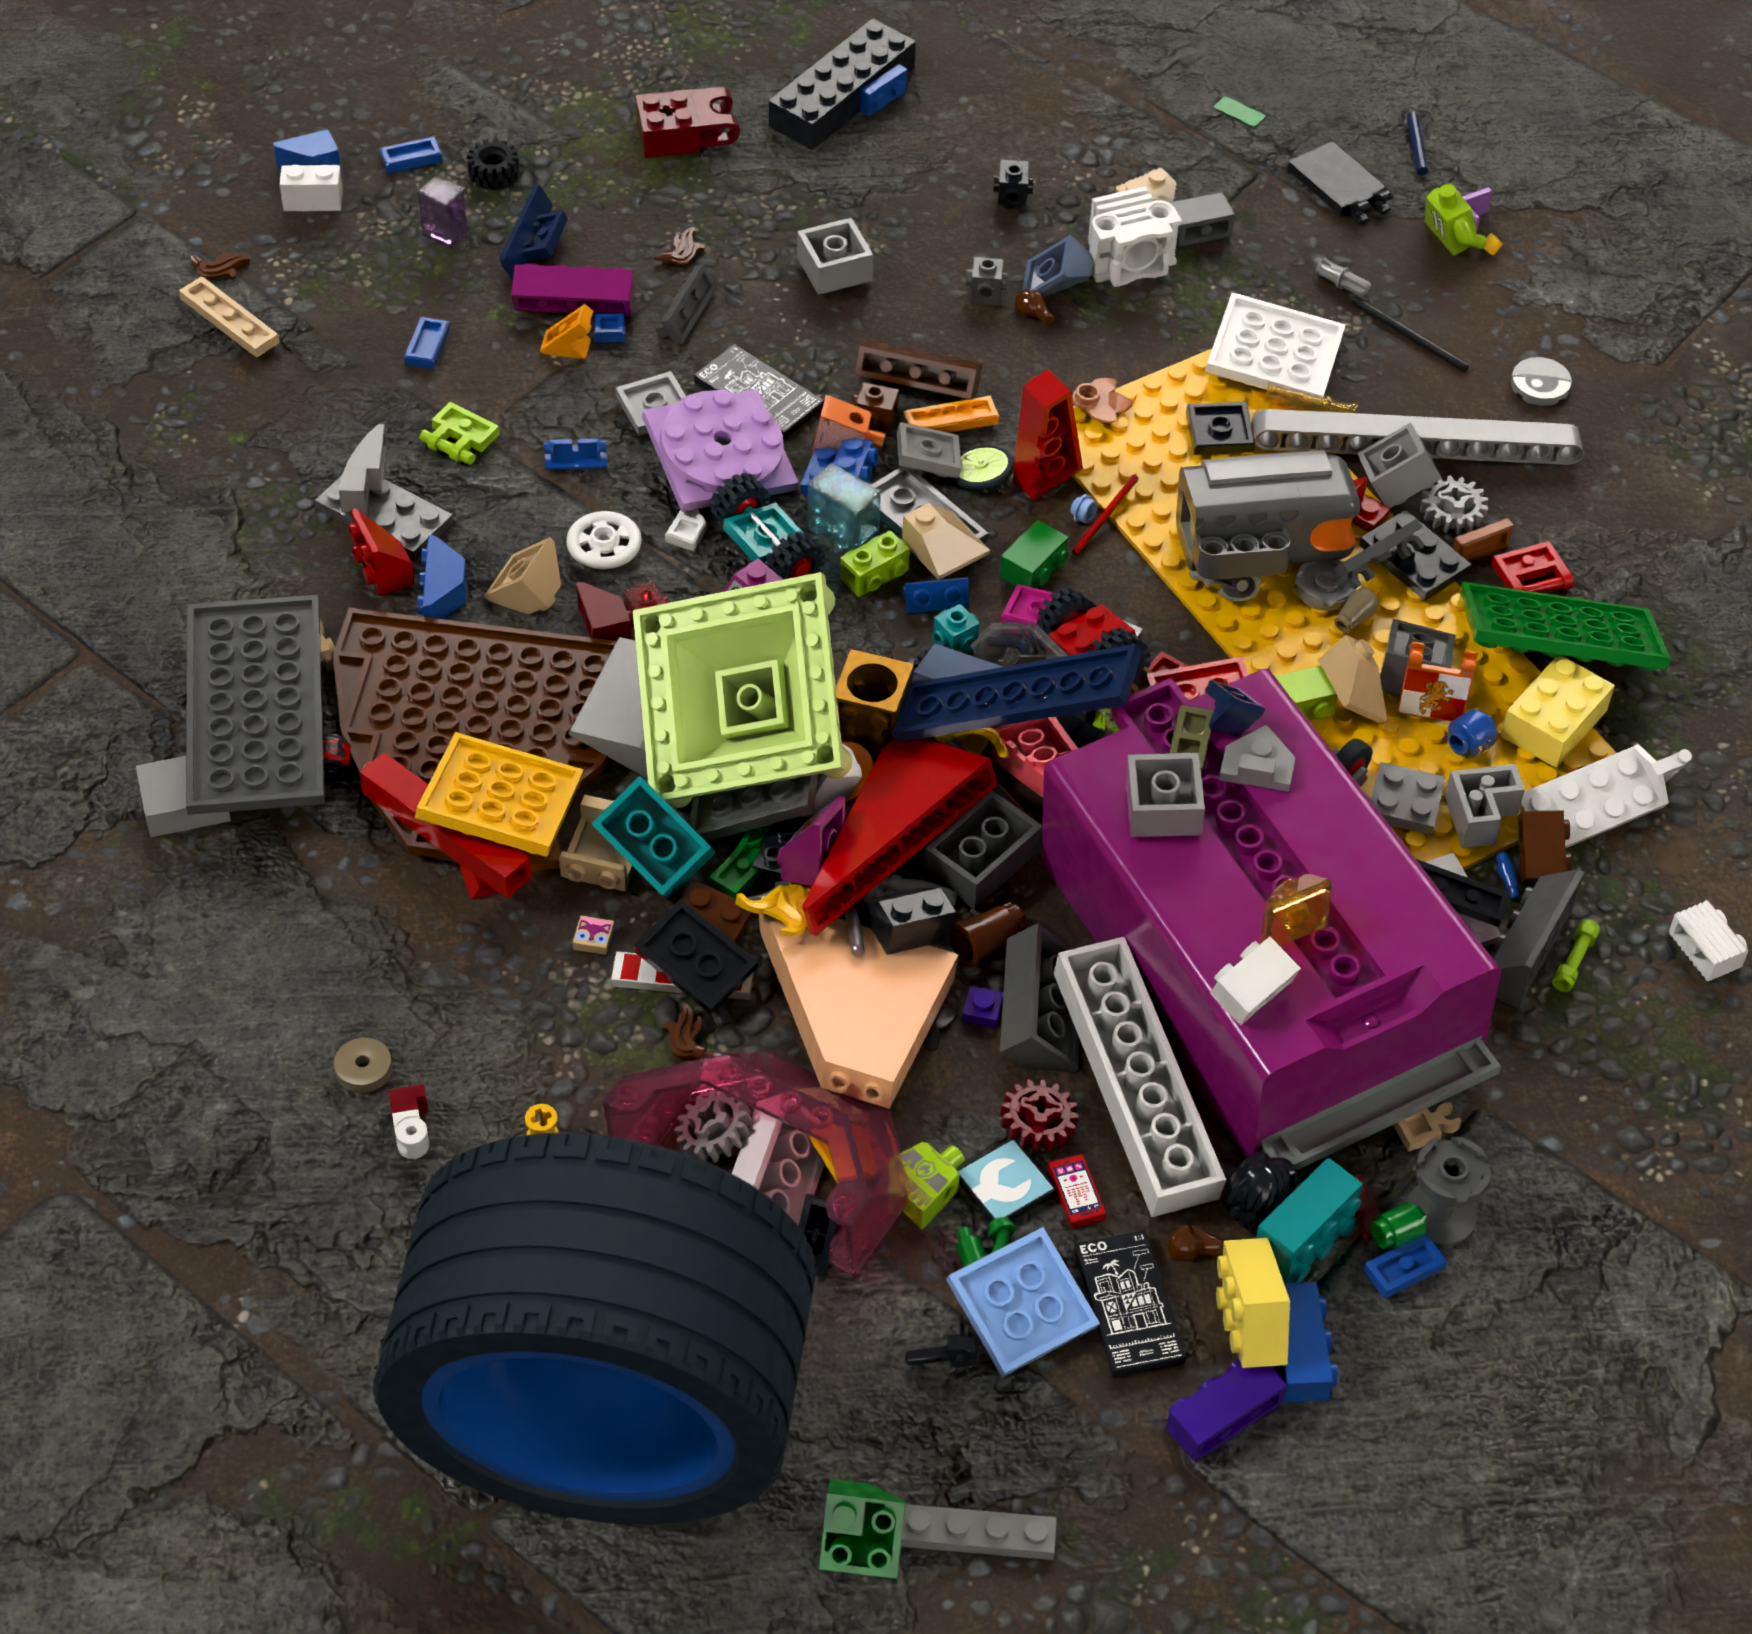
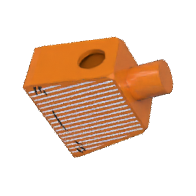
M826 395L810 456L813 455L815 449L831 448L839 450L842 441L850 439L872 440L874 448L881 451L886 433L868 429L872 415L869 411Z

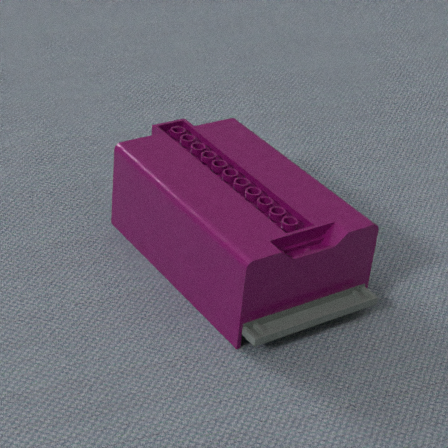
M1269 669L1259 670L1227 684L1241 689L1266 709L1264 714L1239 736H1232L1212 729L1203 771L1201 770L1205 805L1202 835L1131 837L1126 792L1127 756L1134 754H1170L1180 705L1215 710L1216 707L1214 705L1216 700L1207 693L1189 701L1171 677L1129 695L1126 705L1111 707V716L1120 727V731L1055 758L1047 764L1044 769L1041 863L1096 943L1125 937L1175 1058L1243 1157L1246 1159L1253 1153L1265 1152L1270 1158L1288 1159L1296 1170H1299L1498 1075L1501 1065L1485 1044L1502 970ZM1265 725L1274 732L1296 757L1289 792L1219 780L1226 745ZM1268 937H1271L1301 969L1293 982L1244 1024L1240 1025L1210 994L1217 983L1214 977L1228 963H1231L1233 967L1242 960L1240 957L1241 953L1254 941H1257L1260 945Z

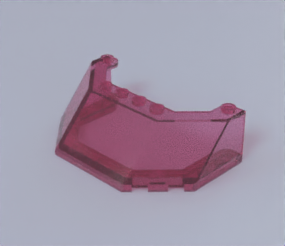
M771 1052L723 1054L623 1075L603 1099L602 1103L608 1136L630 1139L658 1146L677 1123L678 1116L685 1113L687 1110L685 1106L692 1104L693 1101H697L698 1095H701L704 1099L708 1098L710 1090H714L716 1094L720 1091L828 1144L838 1184L826 1200V1212L832 1221L842 1225L830 1243L831 1260L838 1268L854 1276L909 1203L908 1197L912 1193V1189L900 1155L902 1150L890 1110L823 1089L815 1073Z

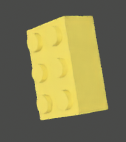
M1562 655L1555 657L1507 710L1500 736L1557 768L1606 713L1615 685Z
M1255 1238L1223 1241V1256L1217 1257V1271L1219 1278L1222 1279V1287H1217L1216 1300L1218 1309L1223 1310L1225 1331H1230L1232 1353H1238L1242 1368L1288 1365L1290 1300L1269 1239Z

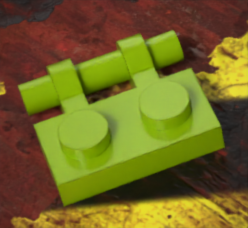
M449 402L432 419V428L435 431L431 433L423 430L420 433L419 440L426 443L428 448L436 452L442 451L448 454L450 459L457 463L464 462L472 465L476 455L469 452V450L473 448L482 453L500 435L498 425ZM451 437L457 440V442L453 444L447 441V439Z

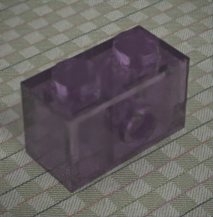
M434 176L418 192L422 235L429 240L452 249L468 233L464 188Z

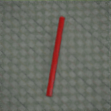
M1132 475L1073 548L1072 553L1074 555H1079L1137 483L1139 478L1136 475Z

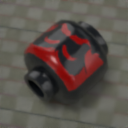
M330 733L323 735L325 784H334L347 779L351 774V744L338 734Z

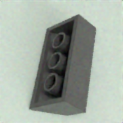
M1577 869L1540 876L1534 888L1530 886L1526 888L1520 905L1523 906L1521 911L1516 909L1513 911L1507 924V928L1510 929L1508 934L1501 933L1493 949V952L1496 953L1493 960L1502 970L1496 999L1519 1009L1572 914L1585 872Z
M1039 923L1007 938L1000 1053L1022 1068L1074 1072L1079 1068L1080 1038L1054 976L1058 953L1074 948Z

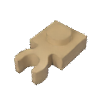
M1451 1103L1439 1105L1436 1112L1430 1113L1427 1108L1393 1124L1408 1152L1424 1147L1425 1144L1433 1139L1440 1138L1441 1140L1442 1132L1453 1133L1460 1128L1462 1121L1460 1117L1453 1120H1448L1444 1117L1451 1114L1453 1108Z

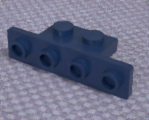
M540 185L533 186L500 256L501 265L512 280L515 264L525 265L527 261L544 260L553 254L568 220L563 210L550 212L552 203Z

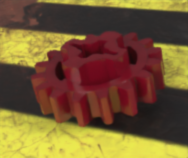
M1027 1080L1025 1088L1015 1084L1013 1093L1007 1092L1005 1094L1004 1103H1002L1000 1116L1003 1117L1001 1127L1005 1129L1010 1128L1008 1133L1009 1139L1020 1138V1147L1031 1143L1033 1151L1037 1152L1039 1146L1044 1145L1049 1152L1052 1151L1054 1143L1063 1147L1065 1146L1066 1138H1073L1079 1119V1114L1076 1113L1077 1102H1069L1071 1095L1069 1092L1060 1094L1058 1092V1084L1049 1088L1046 1087L1045 1080H1041L1039 1086H1034L1031 1080Z

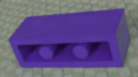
M1238 1359L1228 1368L1227 1373L1218 1379L1215 1377L1209 1378L1200 1386L1198 1392L1188 1399L1181 1397L1175 1401L1169 1408L1166 1430L1196 1463L1281 1405L1287 1384L1270 1366L1242 1368L1240 1359Z

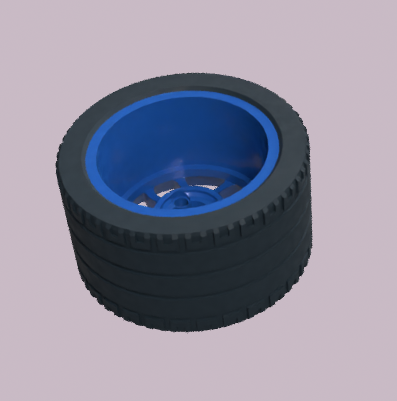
M580 1133L531 1134L483 1144L449 1160L445 1166L436 1171L424 1189L374 1377L373 1393L375 1403L378 1405L377 1409L394 1435L410 1451L435 1469L483 1493L527 1508L576 1519L618 1524L682 1523L707 1519L736 1510L766 1492L769 1486L776 1481L783 1465L816 1279L815 1257L812 1254L811 1245L806 1241L807 1238L799 1226L766 1194L741 1178L715 1165L678 1151L630 1139Z

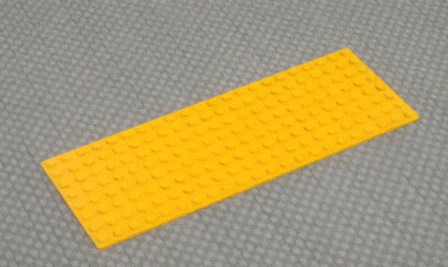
M1212 349L1116 388L1115 392L1132 400L1133 405L1126 412L1116 415L1117 418L1114 423L1096 421L1089 416L1087 411L1073 406L1083 469L1072 477L1093 500L1097 501L1098 507L1102 511L1107 508L1132 475H1136L1139 478L1108 518L1230 658L1243 657L1249 675L1262 669H1269L1276 676L1320 666L1321 664L1318 659L1345 635L1356 640L1363 639L1371 646L1374 651L1372 657L1378 665L1380 673L1393 619L1455 634L1451 663L1452 669L1461 670L1465 650L1478 653L1476 670L1465 712L1476 709L1489 714L1495 720L1497 739L1494 745L1478 756L1472 758L1465 757L1464 755L1456 754L1451 749L1447 741L1448 727L1451 722L1397 713L1400 696L1389 695L1384 691L1383 697L1387 721L1384 724L1344 708L1339 697L1334 715L1323 719L1311 720L1313 727L1332 751L1335 748L1340 750L1347 742L1354 738L1364 741L1372 748V759L1367 768L1368 772L1365 774L1368 778L1360 787L1370 800L1380 762L1446 777L1432 835L1390 825L1415 859L1427 862L1454 852L1463 870H1466L1519 844L1518 815L1501 817L1494 845L1462 848L1445 799L1451 771L1516 764L1525 791L1617 753L1592 727L1561 764L1555 768L1500 736L1507 710L1541 672L1523 653L1513 651L1510 647L1497 645L1496 648H1486L1474 642L1460 597L1461 587L1457 582L1424 601L1380 563L1375 565L1374 561L1371 560L1365 565L1373 570L1375 577L1366 581L1364 576L1358 573V580L1362 585L1357 587V590L1364 587L1371 590L1379 600L1377 612L1349 633H1343L1334 623L1341 609L1333 611L1314 609L1306 605L1297 596L1294 589L1296 573L1305 562L1288 564L1287 570L1281 574L1261 576V585L1257 595L1252 599L1243 601H1230L1220 596L1217 592L1223 587L1222 585L1215 584L1208 587L1204 582L1192 579L1176 526L1180 468L1200 466L1201 461L1207 459L1294 452L1263 450L1256 445L1254 453L1194 455L1186 415L1187 404L1247 402L1253 435V416L1258 411L1263 409L1294 410L1280 394L1273 391L1249 386L1242 382L1205 372ZM1326 453L1327 455L1337 456L1335 453ZM1349 469L1350 474H1351V476H1352V479H1353V480L1359 479V478ZM1366 487L1365 494L1379 501L1378 498ZM1391 512L1386 521L1394 517V515ZM1353 523L1351 528L1355 536V548L1348 557L1338 559L1341 562L1347 561L1364 550L1359 546L1360 539L1368 532Z

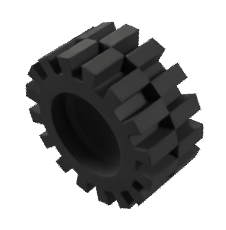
M488 139L483 140V145L477 142L475 143V148L471 147L469 153H467L468 175L472 183L475 182L477 187L483 184L486 190H489L490 186H493V190H499L498 186L501 185L504 189L508 187V183L514 184L515 179L519 177L518 151L514 149V145H507L505 140L498 143V139H493V142L489 143Z

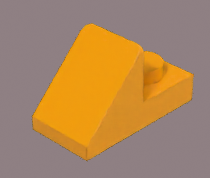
M584 304L547 329L540 352L544 355L578 359L586 358L591 342L587 334L591 329L590 321L593 310Z

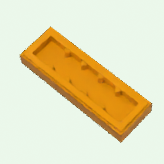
M991 396L903 411L905 423L947 433L999 424V414Z

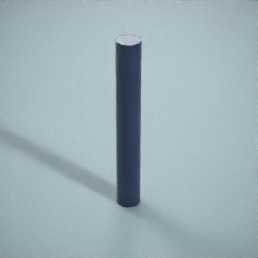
M1410 112L1407 114V122L1417 174L1426 175L1428 167L1418 114Z

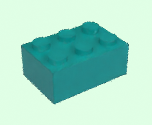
M641 776L591 823L667 901L716 853Z
M1327 1158L1258 1226L1256 1238L1269 1239L1284 1284L1293 1283L1294 1281L1300 1283L1309 1273L1311 1264L1317 1258L1323 1260L1332 1250L1334 1241L1340 1235L1346 1237L1356 1225L1357 1220L1354 1216L1362 1203L1359 1197L1363 1183L1330 1158Z

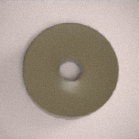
M357 1038L345 1043L337 1051L334 1058L336 1078L344 1088L352 1092L366 1093L379 1089L389 1080L392 1073V1060L388 1048L382 1042L372 1038ZM362 1063L368 1064L365 1067H359Z

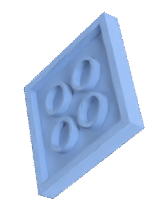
M1044 1227L950 1274L946 1279L1002 1377L1097 1328L1100 1324Z

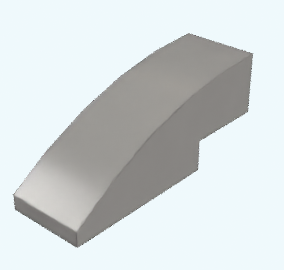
M385 424L376 425L364 437L346 464L339 487V497L343 513H351V510L356 508L362 513H367L370 490H382L387 453Z

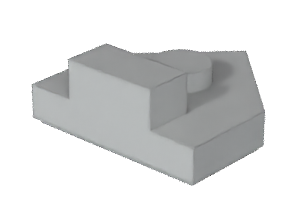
M1265 725L1226 745L1219 780L1289 792L1296 757L1274 732Z

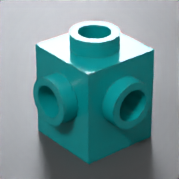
M961 604L940 612L934 617L933 643L943 647H952V650H959L964 654L977 650L980 629L977 617L973 613H969Z

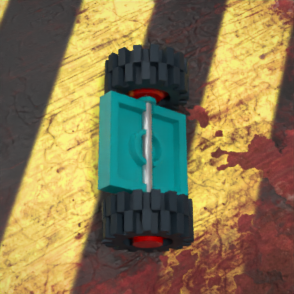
M742 473L741 476L735 474L732 481L728 478L724 481L726 484L724 487L719 486L716 489L719 493L713 494V502H710V511L723 525V530L752 561L759 558L782 579L821 572L818 567L824 566V551L807 533H803L776 503L770 504L768 501L770 499L768 491L752 474Z

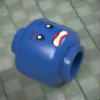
M1472 709L1453 720L1448 727L1447 741L1451 749L1456 754L1469 758L1478 756L1493 746L1497 739L1495 720L1481 710Z

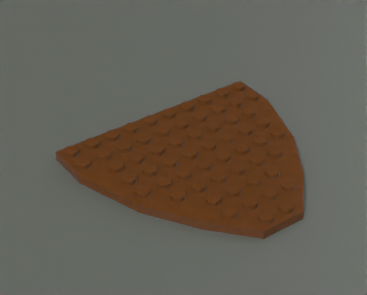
M348 607L333 652L341 736L351 744L352 762L359 778L360 771L368 762L374 761L382 753H386L429 784L453 735L457 732L584 769L582 780L576 791L577 794L598 777L612 760L607 755L586 745L568 733L617 641ZM370 799L408 854L454 860Z

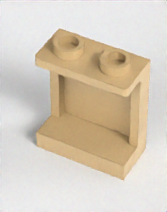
M584 795L580 804L581 819L567 852L562 851L559 857L561 877L575 882L582 881L599 885L605 889L626 891L635 868L591 824L613 801Z

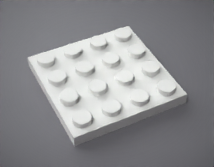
M1232 292L1205 372L1321 405L1345 324Z

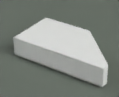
M698 509L683 512L680 510L665 534V542L694 551L707 528V523Z

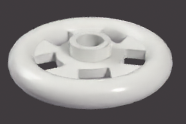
M611 511L593 512L579 518L570 527L566 539L569 553L576 561L589 568L602 570L617 568L631 561L639 552L642 542L638 526L627 516ZM608 524L619 526V529L616 531L612 526ZM592 526L593 530L590 533V535H587L583 532L585 529ZM620 538L629 539L628 545L619 546ZM589 544L592 550L585 552L580 546ZM614 552L613 556L601 557L600 555Z

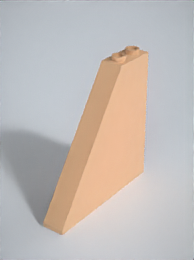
M759 914L758 929L821 1088L890 1109L954 982L959 954L927 945L886 955L872 929L861 925L865 952L861 957H855L850 949L846 920L837 918L816 936L810 934L809 927L801 935L785 936L780 934L781 928L786 927L783 922L767 914Z

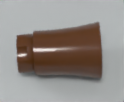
M1009 902L970 919L953 923L949 937L950 945L954 953L959 954L958 959L964 965L974 967L985 957L1007 944V938L1027 929L1025 915L1017 904L1013 905Z

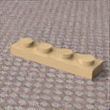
M201 276L179 290L180 299L256 358L280 343L279 335L204 277Z

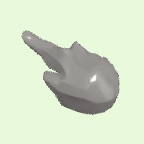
M1191 570L1190 572L1192 579L1202 581L1208 587L1215 584L1222 585L1223 587L1217 593L1230 601L1252 599L1259 592L1262 580L1261 576L1210 580L1201 577L1195 571Z

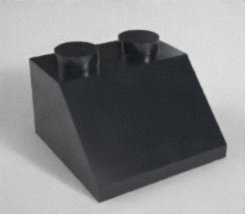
M920 887L859 901L858 903L861 913L886 955L948 941L956 914L942 888Z

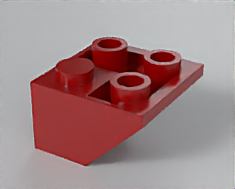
M357 508L351 510L352 524H349L348 528L351 538L356 544L351 547L356 563H362L364 566L362 570L368 586L373 585L378 595L381 596L415 585L412 562L402 543Z

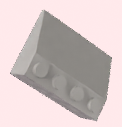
M619 637L568 734L648 779L636 641Z

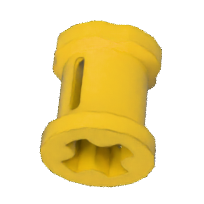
M536 1104L530 1107L525 1115V1123L529 1129L527 1135L559 1133L556 1127L558 1118L555 1109L547 1104ZM537 1114L540 1115V1121H537Z

